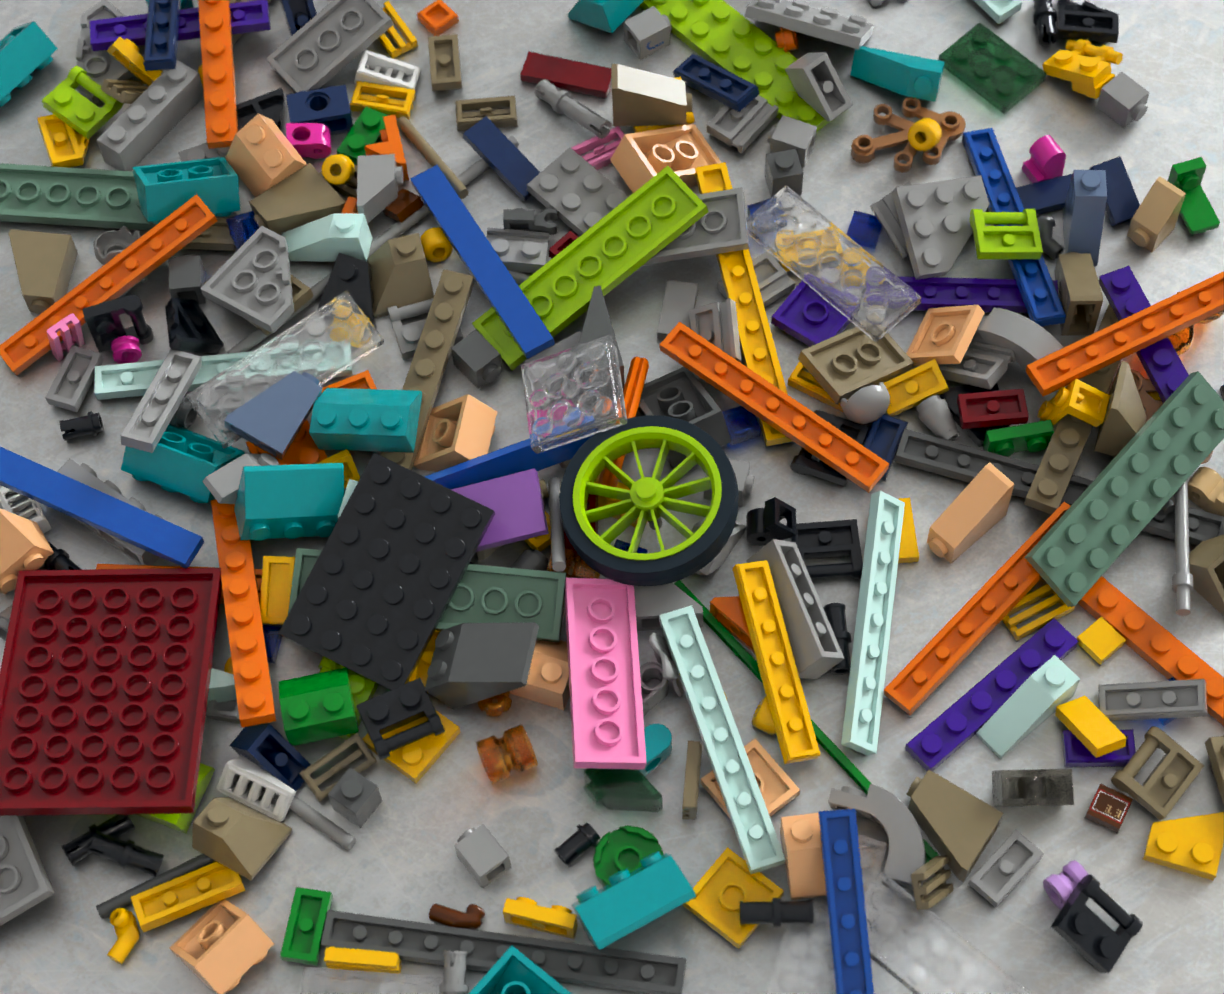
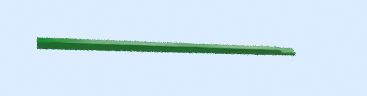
M680 580L676 581L674 584L703 606V621L762 682L757 661ZM811 720L817 742L867 794L869 785L872 783ZM923 838L927 863L935 856L940 855Z

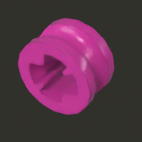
M131 335L114 339L111 342L114 361L118 364L137 362L142 356L141 349L139 348V339Z

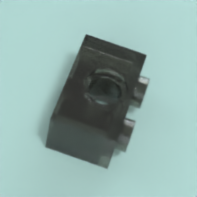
M1072 769L992 771L993 807L1074 805Z

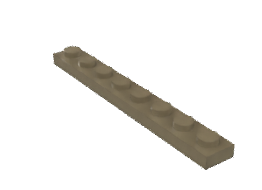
M443 269L402 389L422 391L423 393L414 453H380V456L411 471L451 355V348L454 346L475 283L474 276Z
M1110 303L1097 331L1119 321ZM1121 360L1079 380L1107 394ZM1067 414L1058 421L1028 491L1024 505L1051 515L1061 505L1092 431V425L1070 414Z

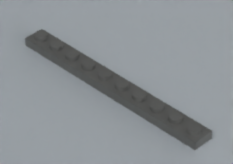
M904 429L895 457L896 463L968 483L990 462L1014 483L1012 495L1026 498L1039 468V465ZM1073 475L1062 503L1065 501L1071 506L1093 480ZM1188 507L1189 544L1198 546L1202 541L1224 534V516ZM1161 509L1142 531L1175 540V510L1165 514Z
M332 910L327 912L321 940L322 949L336 947L395 952L399 955L400 960L444 966V951H466V969L486 972L513 945L556 981L647 994H682L686 958L605 947L598 950L595 946Z

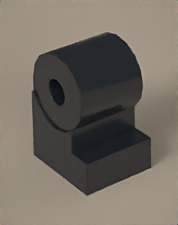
M774 497L765 501L764 508L750 510L746 515L747 542L753 545L765 546L773 539L785 540L796 536V509ZM786 518L787 525L780 523V520Z

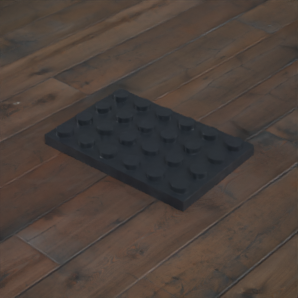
M373 453L278 634L389 690L408 683L495 515V511L385 457Z

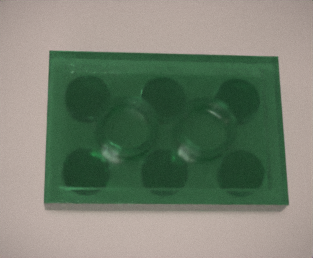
M980 22L942 52L938 58L939 61L945 62L944 68L1003 114L1007 113L1031 93L1046 78L1045 71Z

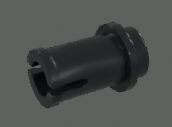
M92 411L88 412L86 416L60 421L61 432L64 431L62 436L65 441L93 434L95 437L98 436L99 432L104 431L100 414H93Z
M587 822L583 826L580 824L576 826L577 831L558 848L554 849L557 856L567 867H570L591 846L593 848L597 846L596 842L600 839V836Z

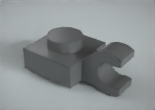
M524 208L504 209L503 211L504 229L549 233V235L557 234V223H547L549 220H558L556 209L548 208L538 215H535V210H526Z

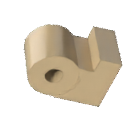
M1200 467L1188 481V499L1206 512L1224 516V479L1215 470L1209 467Z

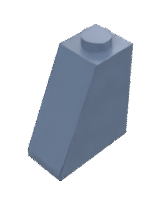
M1073 170L1063 209L1065 254L1069 252H1077L1079 254L1090 253L1094 266L1098 264L1107 202L1106 170Z
M293 371L228 414L224 420V427L282 460L311 413L314 402L322 394L323 387L318 385L320 381L306 372L299 374Z

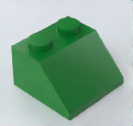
M346 667L279 681V702L283 726L287 739L292 746L359 732L349 673Z

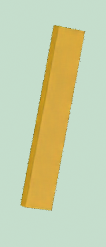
M768 561L736 564L732 570L784 764L817 759L821 754Z

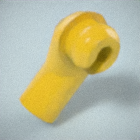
M117 908L111 913L109 919L110 923L114 925L117 940L107 956L122 965L139 940L140 933L136 917L133 913L126 911L124 908Z

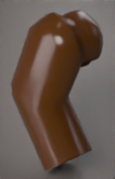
M437 903L432 905L429 911V919L444 926L472 930L478 929L483 924L481 920L485 916L484 909L475 904L468 905L465 913Z

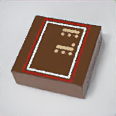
M1100 784L1085 818L1118 833L1133 798Z

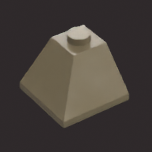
M419 233L389 239L367 259V262L371 265L374 318L388 316V307L397 306V308L434 298Z
M1121 361L1108 394L1110 398L1104 422L1099 427L1094 451L1114 457L1144 426L1147 418L1129 363Z
M1223 534L1202 541L1189 553L1190 574L1193 575L1194 590L1224 616Z
M231 797L213 798L193 821L192 848L252 881L292 833V828Z

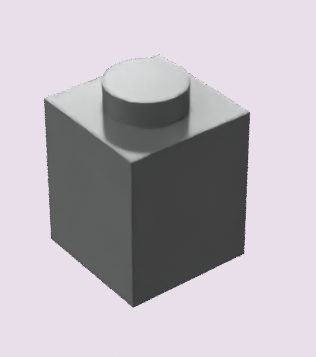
M796 149L766 154L765 179L771 200L802 195L803 170Z
M182 255L169 258V292L171 297L193 299L198 304H206V298L200 290L204 282H206V272L200 255Z
M474 330L451 348L453 364L478 389L485 383L494 381L502 371L500 353L477 330Z
M351 767L328 793L333 809L360 828L382 802L378 786Z

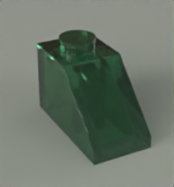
M588 768L584 771L585 786L583 788L592 801L595 803L601 801L607 809L658 812L663 808L662 795L638 769Z

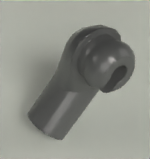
M1042 215L1037 218L1043 252L1055 260L1058 258V254H1062L1064 247L1052 238L1055 220L1051 216Z

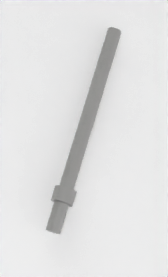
M1188 479L1174 494L1176 573L1172 576V590L1176 593V613L1180 616H1187L1191 613L1190 593L1194 590L1193 575L1190 574Z

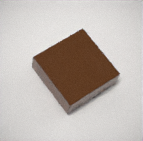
M403 188L398 192V198L383 210V213L402 223L424 204L420 196Z

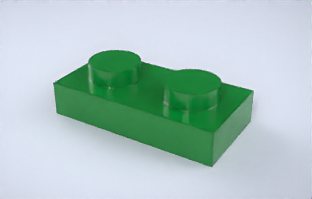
M365 106L337 149V154L346 155L352 160L353 164L357 165L358 156H366V145L382 142L380 130L385 129L383 117L389 115Z
M1051 420L988 430L986 431L983 450L1006 457L1023 451H1042L1048 447L1054 433Z
M296 887L280 954L283 961L318 966L326 916L331 908L333 899L331 892Z

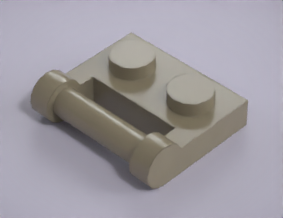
M1152 726L1144 735L1146 740L1122 770L1116 771L1111 778V782L1119 790L1128 793L1161 821L1166 818L1203 769L1204 765L1164 731ZM1157 748L1161 749L1166 754L1141 785L1134 779L1154 751Z

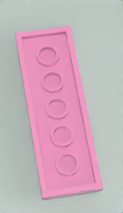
M566 578L564 593L573 767L644 770L646 766V749L634 585L619 583L611 579Z

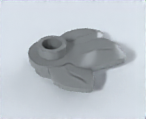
M654 632L650 634L649 644L654 650L657 662L662 665L663 678L673 681L675 692L680 697L684 694V688L665 636L661 637L658 633Z

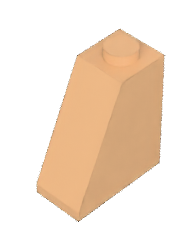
M989 462L930 526L927 543L932 552L938 557H944L948 562L953 563L1006 516L1014 483Z

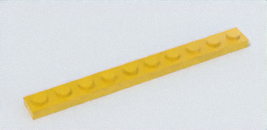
M726 162L695 167V177L700 194L733 189ZM749 249L716 254L727 299L731 298L736 302L740 349L745 366L788 395ZM759 418L766 447L793 442Z

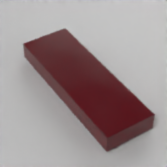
M530 51L520 73L521 81L538 84L541 80L547 79L559 89L606 99L612 85L611 68Z

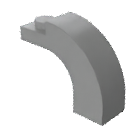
M995 307L988 316H983L972 338V341L1013 349L1016 357L1015 361L1025 372L1028 364L1064 348L1054 336L1029 318L1010 310Z
M873 784L869 785L866 797L862 796V791L852 787L842 786L841 791L832 788L828 800L831 809L855 808L856 816L876 822L887 833L889 853L882 875L885 882L913 889L911 874L926 864V850L919 826L906 805L889 791Z

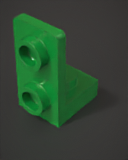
M1202 157L1173 164L1168 177V182L1186 193L1180 215L1191 235L1218 228L1220 224L1213 207L1201 187L1207 167Z

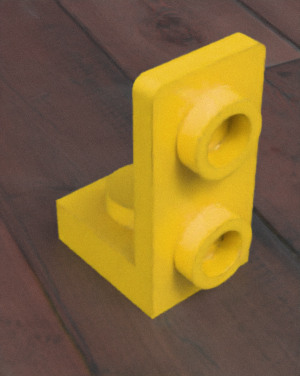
M1075 379L1065 388L1061 387L1051 400H1046L1042 403L1038 410L1037 418L1040 421L1051 420L1053 426L1064 416L1070 414L1097 428L1104 422L1110 395Z

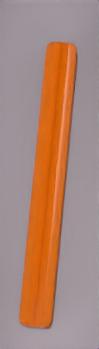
M636 356L631 360L614 423L636 417L649 368L646 358ZM625 455L613 461L620 469H622ZM605 467L601 471L598 484L617 487L619 479Z

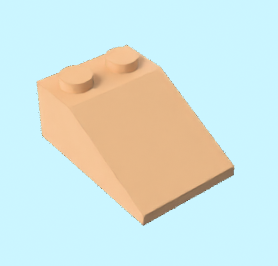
M695 124L624 134L610 159L632 193L637 191L666 166H669L689 188L698 185L695 177V167L722 163Z

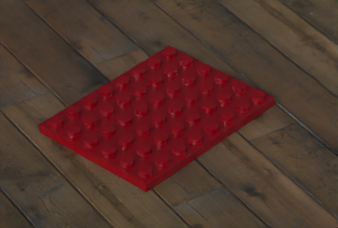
M221 568L19 570L0 670V816L194 813L222 586Z

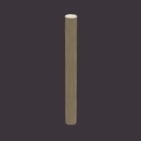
M405 116L400 117L397 120V125L432 167L435 165L439 166L459 198L464 199L467 197L469 191L410 121Z

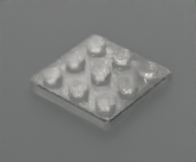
M611 334L521 365L531 449L536 454L628 424L616 340Z

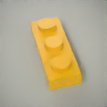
M216 861L130 898L143 933L246 890L240 874Z

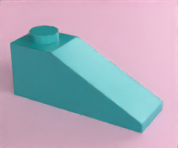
M861 46L854 51L850 75L907 97L936 102L945 62Z

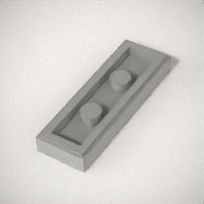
M1205 679L1098 685L1099 710L1110 721L1207 716Z

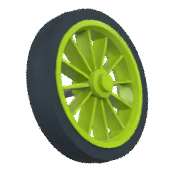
M647 415L616 422L589 438L578 449L568 464L562 479L559 498L561 519L565 533L575 551L589 567L604 577L619 583L634 586H658L682 580L696 573L720 553L730 538L736 523L739 495L733 467L724 450L713 437L687 421L668 416ZM661 448L652 477H644L637 450ZM669 450L677 451L687 456L660 481ZM634 451L641 478L636 482L633 481L613 461ZM696 464L707 475L706 478L673 486ZM606 467L630 490L597 484L594 481ZM712 489L710 506L677 500V498ZM589 494L623 500L587 510ZM668 510L706 518L696 532L693 533ZM625 513L601 536L590 525L591 522ZM639 517L628 552L610 545L615 538ZM661 517L687 540L665 550L659 531L662 527ZM647 521L650 528L656 530L661 548L660 552L637 553Z

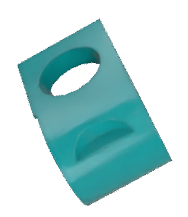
M651 724L644 729L645 769H630L639 780L658 767L671 754L672 735L670 730L662 724Z

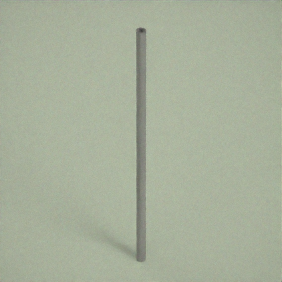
M510 136L508 138L516 147L519 146L515 137ZM481 158L457 178L466 186L489 169L490 166ZM423 202L424 205L402 223L397 222L373 240L368 258L387 240L398 238L426 217L430 211ZM331 273L311 288L314 297L291 315L282 326L323 295ZM256 329L227 351V353L249 352L268 336L259 329Z

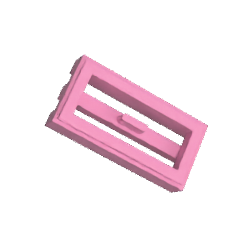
M617 126L610 129L609 134L605 138L600 139L595 136L571 148L579 155L594 149L593 152L582 156V158L596 170H599L612 163L610 159L622 140L624 133ZM619 138V140H617V141H615V142H613V143H610V144H608V145H606V146L604 145V144H606V143H608V142H610V141H612V140H615V139Z
M74 313L69 314L46 331L52 354L59 362L64 359L63 352L65 350L69 352L72 345L76 343L79 347H82L85 344L80 321ZM58 331H60V334L63 337L62 343H60L59 336L57 335Z

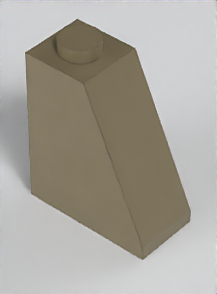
M611 64L613 127L686 125V112H692V93L686 94L685 81L620 64Z
M309 163L249 201L252 210L250 219L257 230L264 226L282 235L286 231L328 215L341 213L346 202Z
M10 229L9 238L23 298L29 311L40 315L66 295L78 253L71 235Z
M1077 252L1058 254L1054 275L1055 280H1058V296L1066 314L1065 323L1060 324L1061 336L1091 335L1095 331L1103 304V295L1091 254H1079Z
M928 769L923 779L916 777L907 792V795L911 797L908 809L939 854L948 855L949 863L947 865L955 876L962 882H965L999 827L1004 813Z

